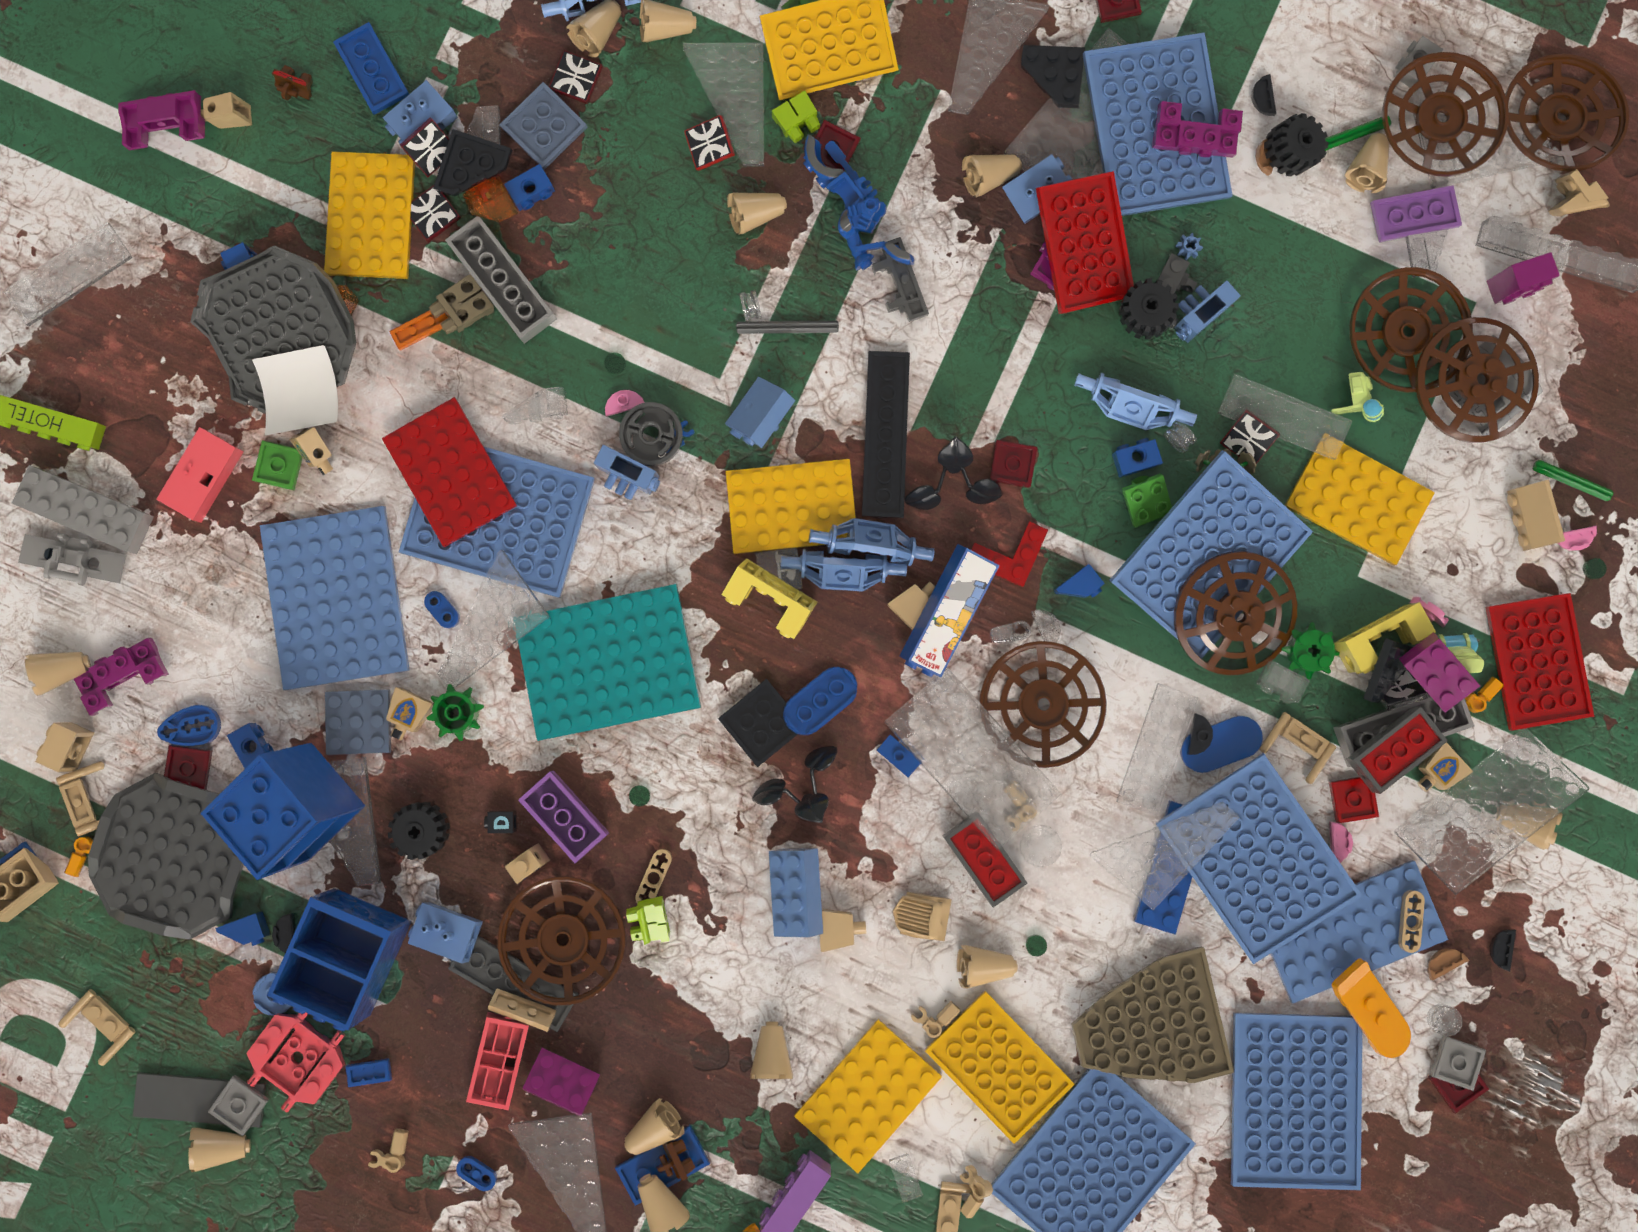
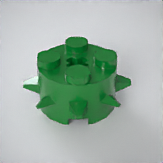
M1313 622L1310 623L1307 631L1299 632L1293 629L1292 640L1288 642V646L1282 647V651L1287 653V658L1291 661L1288 670L1297 669L1305 672L1307 680H1311L1315 671L1331 673L1329 666L1332 664L1334 656L1340 654L1339 651L1335 650L1332 639L1333 632L1324 633L1316 630ZM1309 648L1313 649V654L1308 652Z
M448 684L445 694L439 697L431 696V700L434 702L432 707L433 713L426 718L429 721H435V725L440 729L438 735L440 738L446 733H454L459 741H463L466 731L471 728H480L477 719L479 711L484 708V705L477 704L471 697V687L464 692H457L452 684ZM453 709H459L458 716L453 717Z

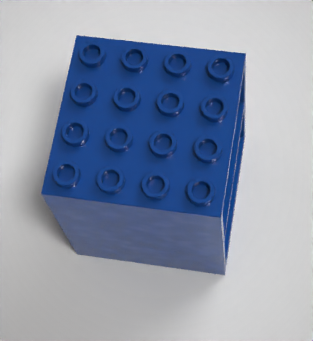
M307 743L257 756L201 812V815L255 879L259 880L311 860L365 807V804L312 743Z
M336 888L311 896L267 996L272 997V1001L277 1004L292 1006V1009L298 1013L305 1014L306 1012L313 1015V1019L316 1021H327L333 1024V1027L337 1030H350L371 1015L412 921Z

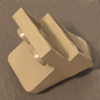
M1576 169L1555 179L1558 191L1565 195L1566 198L1548 210V212L1552 216H1563L1596 208H1606L1610 206V203L1607 200L1608 196L1598 182L1595 181L1587 184Z
M907 892L905 896L900 898L893 909L897 929L900 930V934L914 938L945 941L952 899Z

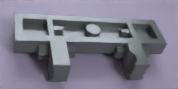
M901 237L887 241V243L892 242L903 251H906ZM882 248L884 255L880 257L881 261L872 264V270L874 275L878 271H887V274H891L898 292L896 294L897 299L892 303L886 302L885 304L888 313L899 310L900 313L905 312L909 322L928 316L929 312L912 266L897 262Z
M1172 253L1169 256L1158 279L1163 281L1161 284L1163 287L1167 285L1172 287L1171 294L1179 291L1180 288L1189 293L1194 291L1197 283L1188 278L1189 274L1185 273L1190 262ZM1151 305L1146 306L1147 309H1153V306ZM1175 318L1169 328L1173 329L1179 319Z

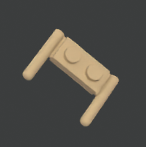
M1283 712L1260 747V751L1267 753L1280 734L1298 748L1317 759V762L1305 779L1308 784H1313L1336 749V746L1286 712Z
M102 761L56 777L78 837L97 830L100 821L96 820V815L81 777L104 769L105 765Z
M89 989L59 1021L58 1025L61 1028H65L81 1011V1014L111 1042H114L98 1060V1064L104 1066L136 1031L100 996H97L94 990Z
M941 1181L935 1232H958L962 1193L971 1194L972 1189L970 1185Z

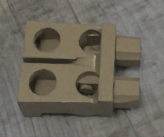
M471 274L458 281L442 294L437 295V301L429 307L430 312L435 318L444 313L448 317V319L440 323L446 334L456 330L460 333L464 328L469 327L482 317L494 313L493 304L485 293L481 291L480 286Z

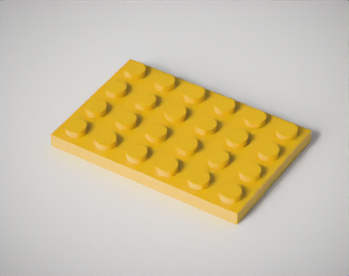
M819 0L759 16L779 100L795 97L804 90L806 93H811L899 70L884 0Z
M353 152L331 153L324 271L329 276L409 278L412 227L410 217L411 201H413L415 163L408 155Z
M1324 433L1285 506L1289 510L1395 566L1398 564L1435 492Z
M850 459L726 471L734 554L826 545L809 543L810 530L829 532L832 525L838 526L856 518ZM848 533L837 535L836 539L846 538Z
M986 991L976 998L925 1049V1052L1013 1144L1075 1085Z
M877 1019L794 1114V1117L856 1173H859L942 1078V1075L881 1020Z

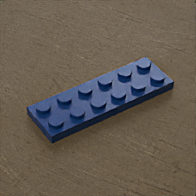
M1169 800L1164 817L1183 804ZM1161 831L1157 839L1134 922L1176 935L1192 876Z

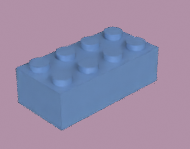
M790 848L769 851L774 937H813L823 934L818 848Z

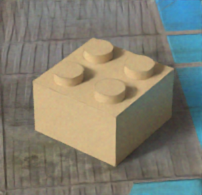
M72 722L53 723L46 731L47 737L44 744L37 750L35 762L56 772L77 770L94 732Z

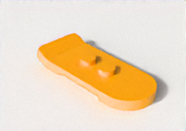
M1361 958L1357 959L1332 982L1333 991L1361 1028L1373 1050L1387 1058L1399 1057L1409 1047L1411 1040L1410 1027L1370 970L1368 963Z

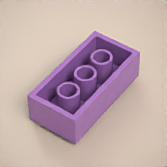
M550 771L519 799V802L574 863H577L609 834L608 830L555 771Z
M809 1150L807 1155L803 1153L797 1162L798 1167L796 1171H791L784 1181L786 1183L784 1188L777 1190L772 1198L773 1203L771 1207H766L760 1215V1232H793L831 1177V1164L811 1150Z

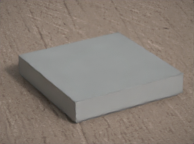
M1443 1035L1430 1076L1474 1091L1486 1050Z
M234 1075L213 1103L208 1113L239 1135L244 1136L269 1101V1098Z

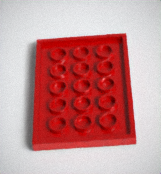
M1114 171L1036 188L1058 313L1063 314L1122 300L1130 287L1134 286Z
M455 397L382 438L443 547L452 544L517 507L515 500Z
M1571 593L1485 607L1499 681L1503 684L1501 692L1508 729L1513 731L1595 717Z

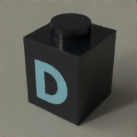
M517 811L487 812V816L484 817L485 829H488V833L517 832Z

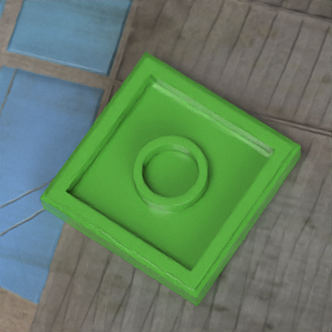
M262 440L252 481L294 491L303 458L296 448Z

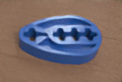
M194 705L175 712L158 727L157 735L161 740L175 745H205L215 740L219 735L221 720L213 708L206 705ZM209 719L214 720L211 728L210 726H202L200 729L192 728L190 731L185 730V726L188 723L197 724L198 720L199 722H207ZM168 728L178 729V731L170 733V735H165L164 733Z

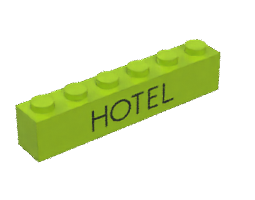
M0 395V426L9 429L11 425L17 426V431L30 434L31 431L38 432V437L48 440L52 436L58 438V443L70 446L71 442L78 444L77 448L89 452L91 448L99 450L106 426Z

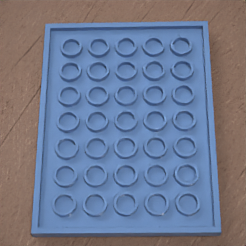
M1205 33L1084 51L1083 60L1103 173L1114 171L1122 216L1228 199L1233 196L1226 157L1213 155L1211 157H1200L1196 153L1181 155L1179 151L1152 148L1158 104L1161 101L1182 103L1181 120L1218 125L1219 114Z
M484 447L515 500L517 507L446 547L442 546L416 498H414L399 553L561 598L595 478Z
M1222 450L1109 581L1178 640L1174 626L1176 599L1182 585L1198 566L1219 554L1246 551L1262 555L1282 568L1313 531L1229 454ZM1249 559L1227 561L1231 573L1249 572L1256 574L1260 562ZM1219 565L1204 573L1192 588L1204 594L1212 583L1223 577ZM1268 566L1264 579L1269 582L1277 572ZM1249 579L1234 580L1237 590L1248 592L1253 583V580ZM1226 583L1220 586L1211 595V598L1219 601L1225 594L1229 593ZM1261 584V586H1260V589H1259L1257 595H1258V594L1262 591V589L1264 588V586H1263L1262 584ZM1190 596L1186 599L1183 611L1184 630L1197 627L1196 612L1199 601ZM1208 605L1205 606L1204 624L1214 622V608ZM1242 610L1238 611L1235 614V620L1243 612ZM1218 630L1206 633L1213 644L1222 636ZM1199 635L1187 638L1189 645L1201 659L1210 650L1203 643Z
M385 506L260 525L283 690L410 671Z
M1264 753L1156 822L1157 827L1253 964L1363 896Z
M1233 1013L1234 1073L1232 1074L1231 1185L1233 1187L1361 1190L1362 1030L1352 1016Z
M1087 1069L991 1183L993 1187L992 1194L1035 1232H1123L1196 1143L1118 1075L1095 1069Z

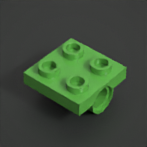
M1161 473L1152 477H1137L1132 480L1131 485L1122 488L1134 527L1161 518L1172 508L1165 479Z

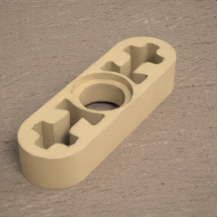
M659 849L653 854L636 893V903L642 900L640 894L644 895L647 887H643L644 883L650 888H656L655 892L652 889L650 890L648 897L655 898L672 862V855L667 849ZM662 853H665V858L668 859V862H663L660 867L664 869V872L657 868H652L653 864L655 866L658 865L659 859L657 855H662ZM656 872L659 874L660 880L657 884H652L648 881L649 873Z
M1415 890L1406 891L1402 896L1398 944L1402 950L1409 953L1417 952L1420 949L1425 899L1420 892ZM1414 895L1415 898H1418V901L1412 904L1409 902V898H1413ZM1413 907V909L1417 910V913L1407 910ZM1414 915L1417 920L1416 925L1408 927L1406 920L1409 916ZM1406 930L1415 932V934L1411 933L1410 935L1409 933H1406ZM1411 939L1414 941V944L1408 946L1405 944V941Z

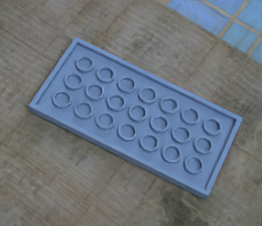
M1409 861L1355 883L1363 895L1362 897L1271 953L1291 1003H1296L1332 988V982L1359 958L1366 961L1370 970L1373 971L1448 940L1415 861ZM1408 890L1420 892L1425 899L1421 947L1414 953L1402 950L1398 944L1402 896ZM1414 895L1413 898H1409V902L1412 904L1418 901V898H1415ZM1413 907L1407 910L1417 913V910L1413 909ZM1414 915L1409 916L1406 920L1408 927L1416 925V917ZM1406 930V933H1409L1410 935L1411 933L1415 934V932ZM1409 939L1405 941V944L1410 946L1414 944V941Z

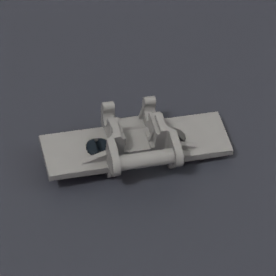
M63 533L57 534L59 541L25 534L18 563L44 568V578L50 579L53 577L73 581L82 586L85 585L87 577L120 584L127 555L95 549L90 539L72 538ZM93 557L99 561V565L95 569H91L88 565L89 560ZM58 563L80 567L79 574L57 570Z

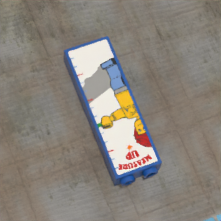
M957 544L899 655L906 660L905 665L916 669L918 666L922 668L921 672L929 677H933V675L942 677L1000 565Z

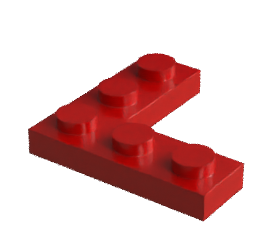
M1029 521L1013 559L977 543L973 544L971 550L1000 565L995 573L996 576L1024 587L1048 529Z

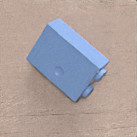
M426 80L389 111L383 119L387 123L384 127L392 136L396 134L400 138L398 142L401 144L430 117L442 131L458 117L448 103Z
M1053 154L1002 187L1024 224L1040 215L1036 188L1073 180L1070 175L1065 176L1062 171L1064 168L1062 161L1059 157L1054 158Z
M1228 281L1224 282L1211 295L1202 285L1198 286L1195 292L1202 298L1203 301L1201 303L1192 294L1179 303L1178 307L1186 316L1174 328L1177 336L1182 341L1185 340L1189 343L1241 296Z
M758 377L725 424L731 429L730 433L740 440L743 437L742 440L748 445L753 446L755 444L762 448L771 434L779 429L778 424L796 400L784 389Z
M602 445L594 461V465L599 470L609 474L604 484L605 488L612 489L616 479H619L620 482L615 493L621 496L629 484L624 495L629 500H632L637 489L651 495L652 491L656 492L661 481L658 480L659 475L655 470L605 445Z
M423 902L417 908L415 914L417 918L409 931L408 944L459 963L469 962L483 921L431 902Z

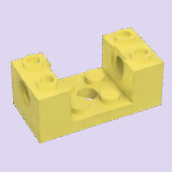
M746 558L737 567L721 595L726 597L725 600L730 604H737L739 606L744 599L748 598L754 586L759 593L770 595L777 604L788 606L776 629L780 630L779 633L784 637L794 639L804 626L817 601Z
M1421 603L1404 605L1334 642L1335 649L1340 652L1339 657L1348 673L1356 672L1360 674L1363 672L1366 674L1374 670L1378 657L1370 642L1382 636L1381 633L1387 630L1390 632L1395 629L1403 644L1410 642L1412 645L1420 643L1433 632L1436 633Z

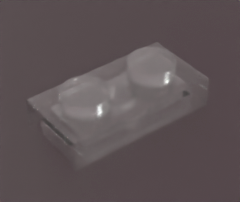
M909 1153L889 1159L903 1203L923 1196Z

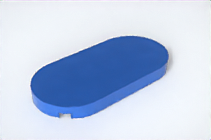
M831 667L823 671L786 703L783 717L787 727L799 735H810L818 731L853 702L857 694L856 678L845 668Z
M1232 717L1211 725L1213 729L1212 742L1204 752L1197 755H1187L1190 733L1182 743L1180 755L1183 763L1193 771L1200 773L1210 772L1254 755L1260 749L1263 741L1262 730L1257 722L1249 717Z

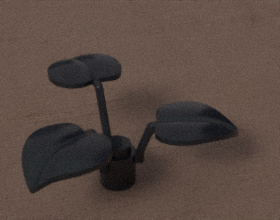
M955 436L938 454V462L943 466V471L937 488L934 490L930 485L917 487L905 497L904 501L907 505L921 510H929L938 506L941 502V496L937 493L941 490L947 470L952 474L958 473L961 470L966 484L970 488L966 492V497L973 503L988 504L994 502L1003 495L999 484L990 479L978 480L974 485L970 483L965 467L973 462V453L962 440Z
M826 746L817 748L805 758V766L811 768L810 776L813 795L806 794L800 801L788 789L784 788L786 782L783 779L777 778L763 783L755 791L752 801L759 805H771L777 802L783 793H786L797 803L794 811L799 818L822 823L829 799L827 795L817 793L814 772L815 770L823 771L832 764L838 752L837 747Z

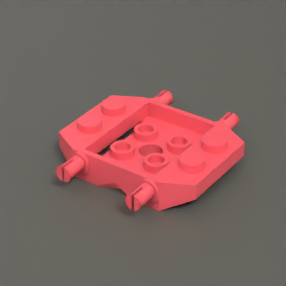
M306 1012L305 1014H275L246 1053L254 1069V1073L247 1083H251L250 1086L255 1087L259 1079L264 1077L286 1093L288 1099L281 1106V1109L285 1112H289L295 1102L317 1103L345 1065L341 1048L338 1045L343 1037H345V1034L338 1030L334 1037L330 1039L317 1032L305 1020V1017L308 1015ZM294 1028V1033L291 1035V1037L288 1039V1041L285 1043V1045L282 1047V1049L270 1063V1058L273 1056L275 1051L278 1049V1047L281 1045V1043L284 1041V1039L287 1037L290 1031ZM296 1051L303 1054L302 1062L294 1060L293 1055ZM326 1052L323 1058L320 1060V1062L317 1064V1066L314 1068V1070L311 1072V1074L308 1076V1078L301 1086L300 1084L306 1078L308 1073L311 1071V1069L314 1067V1065L317 1063V1061L320 1059L323 1053Z

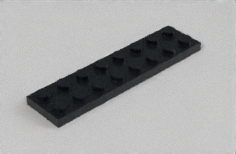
M868 351L862 517L904 518L910 352Z

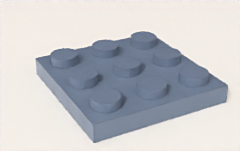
M544 82L499 124L538 165L542 166L543 170L588 128L587 124Z
M390 690L325 692L326 755L391 753V722L386 720L390 707Z

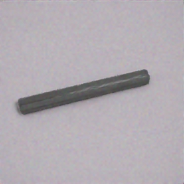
M837 320L737 322L736 331L738 334L837 333L839 331V323Z

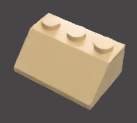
M1549 480L1507 491V502L1513 511L1512 520L1515 527H1517L1519 534L1518 542L1523 551L1565 541Z
M23 848L0 866V922H9L59 884L49 866L27 848Z

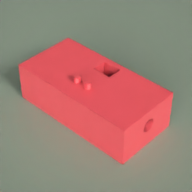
M199 427L156 500L189 519L202 523L244 451ZM212 475L213 478H212L211 482L209 483L208 486H206V485H205L206 482L208 481L209 477Z
M487 1012L466 1102L509 1110L529 1025L501 1014ZM507 1057L515 1058L514 1067L505 1066Z

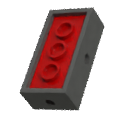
M1411 707L1346 758V760L1372 793L1381 794L1448 740L1422 707Z
M978 812L973 813L942 835L993 908L1028 884Z

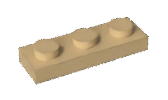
M498 988L488 1006V1010L546 1032H548L556 1014V1010Z

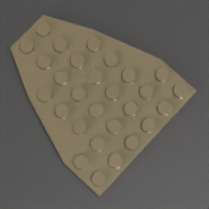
M1202 946L1160 957L1106 992L1071 1023L1080 1065L1083 1068L1095 1069L1126 1078L1158 1079L1172 1082L1183 1081L1187 1083H1197L1234 1073L1205 948Z

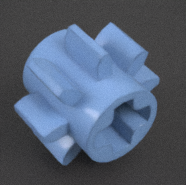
M1193 233L1187 238L1185 235H1182L1180 237L1181 242L1175 245V247L1179 248L1177 255L1184 256L1186 261L1190 256L1195 259L1198 256L1196 251L1203 249L1199 245L1201 238L1194 237Z

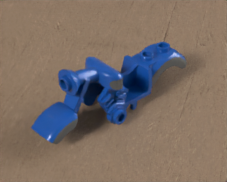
M808 134L805 140V156L803 157L805 161L803 164L810 172L814 171L818 176L816 181L823 189L826 187L832 193L839 194L844 201L845 210L838 221V231L847 240L849 249L855 259L856 271L859 269L865 270L872 264L871 260L874 258V255L868 254L867 251L882 248L897 262L914 265V256L903 251L892 242L881 241L863 245L859 231L873 234L881 217L886 214V205L874 197L877 194V190H873L872 186L867 188L871 182L866 180L865 177L859 178L858 173L851 168L846 161L845 154L834 141H829L825 149L836 163L842 165L846 172L843 169L827 168L821 157V143Z

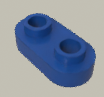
M437 591L428 593L424 599L427 610L442 627H456L460 621V615L444 594ZM433 598H437L438 603L436 605H432L431 603ZM446 614L451 615V619L448 622L445 621Z
M472 1156L463 1157L457 1164L456 1171L458 1176L481 1191L491 1190L497 1182L496 1172ZM465 1164H471L472 1169H466ZM488 1175L490 1181H485L483 1176Z

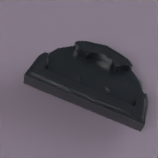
M1271 74L1261 77L1255 83L1251 95L1254 107L1266 116H1275L1277 114Z
M1194 713L1187 755H1197L1204 752L1210 746L1213 739V729L1210 722L1204 716Z
M294 913L282 916L273 927L272 938L274 945L284 953H286L295 933Z
M1504 929L1498 932L1492 938L1489 946L1493 962L1499 968L1509 972L1511 970L1516 935L1515 929Z

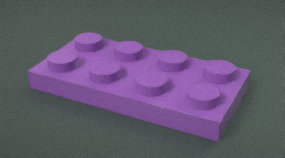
M1454 185L1373 200L1370 203L1379 243L1462 226Z

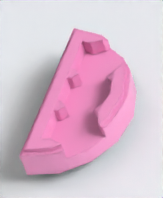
M620 390L607 400L605 416L629 411L633 407L645 402L636 392Z
M1597 526L1563 532L1565 541L1558 544L1569 551L1587 548L1597 534Z
M1413 597L1409 602L1411 604L1420 602L1431 622L1435 621L1441 627H1444L1449 621L1448 618L1444 617L1445 613L1431 602L1426 604L1420 597Z
M1329 821L1330 849L1341 863L1352 851V835L1342 824Z

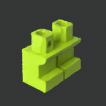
M805 90L791 98L789 103L786 101L772 110L773 120L782 129L784 136H789L794 143L804 138V134L800 130L804 126H807L811 133L820 129L817 110Z
M663 896L638 901L636 907L627 909L628 923L639 921L640 926L630 927L632 941L643 940L644 945L655 940H661V943L670 941V928Z

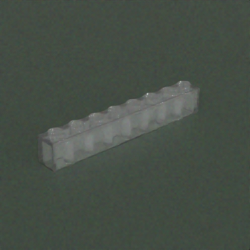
M1498 216L1489 217L1481 224L1475 246L1524 261L1552 252L1558 271L1627 292L1635 293L1638 291V258H1626L1618 252H1606L1601 247L1586 246L1578 240H1566L1558 234H1546L1538 228H1526L1518 222H1506Z

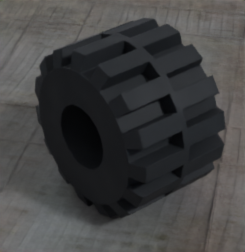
M1305 113L1292 115L1271 129L1272 131L1267 134L1266 139L1268 141L1264 143V148L1268 149V152L1265 153L1266 159L1270 158L1272 161L1270 163L1272 168H1278V173H1286V176L1290 177L1293 175L1297 176L1321 162V159L1326 156L1327 152L1325 149L1328 148L1329 142L1325 141V138L1328 136L1326 131L1323 132L1321 129L1323 125L1320 122H1315V117L1309 116L1307 118Z
M1148 278L1144 283L1141 280L1136 282L1133 287H1130L1121 302L1119 315H1122L1120 322L1122 325H1127L1125 330L1129 334L1131 331L1135 332L1134 337L1138 339L1141 336H1145V340L1151 339L1154 335L1156 338L1161 336L1177 316L1176 312L1179 306L1178 303H1175L1177 295L1176 293H1170L1172 289L1170 285L1163 287L1161 285L1162 280L1157 279L1156 283H1152V278ZM1151 305L1153 306V309H1147L1146 306Z
M416 802L401 808L400 811H397L392 816L394 820L390 821L388 827L392 828L391 832L387 833L388 839L393 838L394 841L390 844L393 849L398 848L397 854L401 857L407 855V859L410 860L416 858L418 860L424 859L443 848L445 845L444 841L448 840L450 835L446 833L447 829H450V823H445L444 819L447 818L445 812L441 814L439 812L440 807L437 805L431 806L430 802ZM414 829L420 830V834L414 833Z

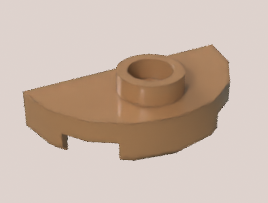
M1265 139L1259 143L1255 157L1260 170L1269 176L1272 174L1273 168L1270 166L1272 161L1270 158L1266 159L1265 153L1268 152V149L1264 148V143L1268 141Z
M1445 948L1439 950L1432 955L1428 962L1427 972L1429 978L1433 981L1470 960L1465 954L1455 949Z

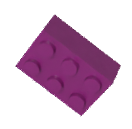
M1552 252L1513 264L1486 282L1494 304L1503 302V305L1516 301L1517 298L1522 297L1524 299L1535 295L1536 292L1543 290L1544 287L1552 285V280L1559 277L1560 274Z
M1434 632L1399 658L1406 669L1444 712H1447L1480 687L1478 682Z
M542 1048L523 1086V1090L581 1117L600 1078V1074Z

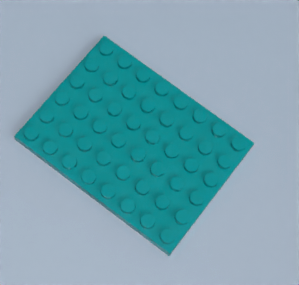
M677 584L514 618L537 741L702 708Z

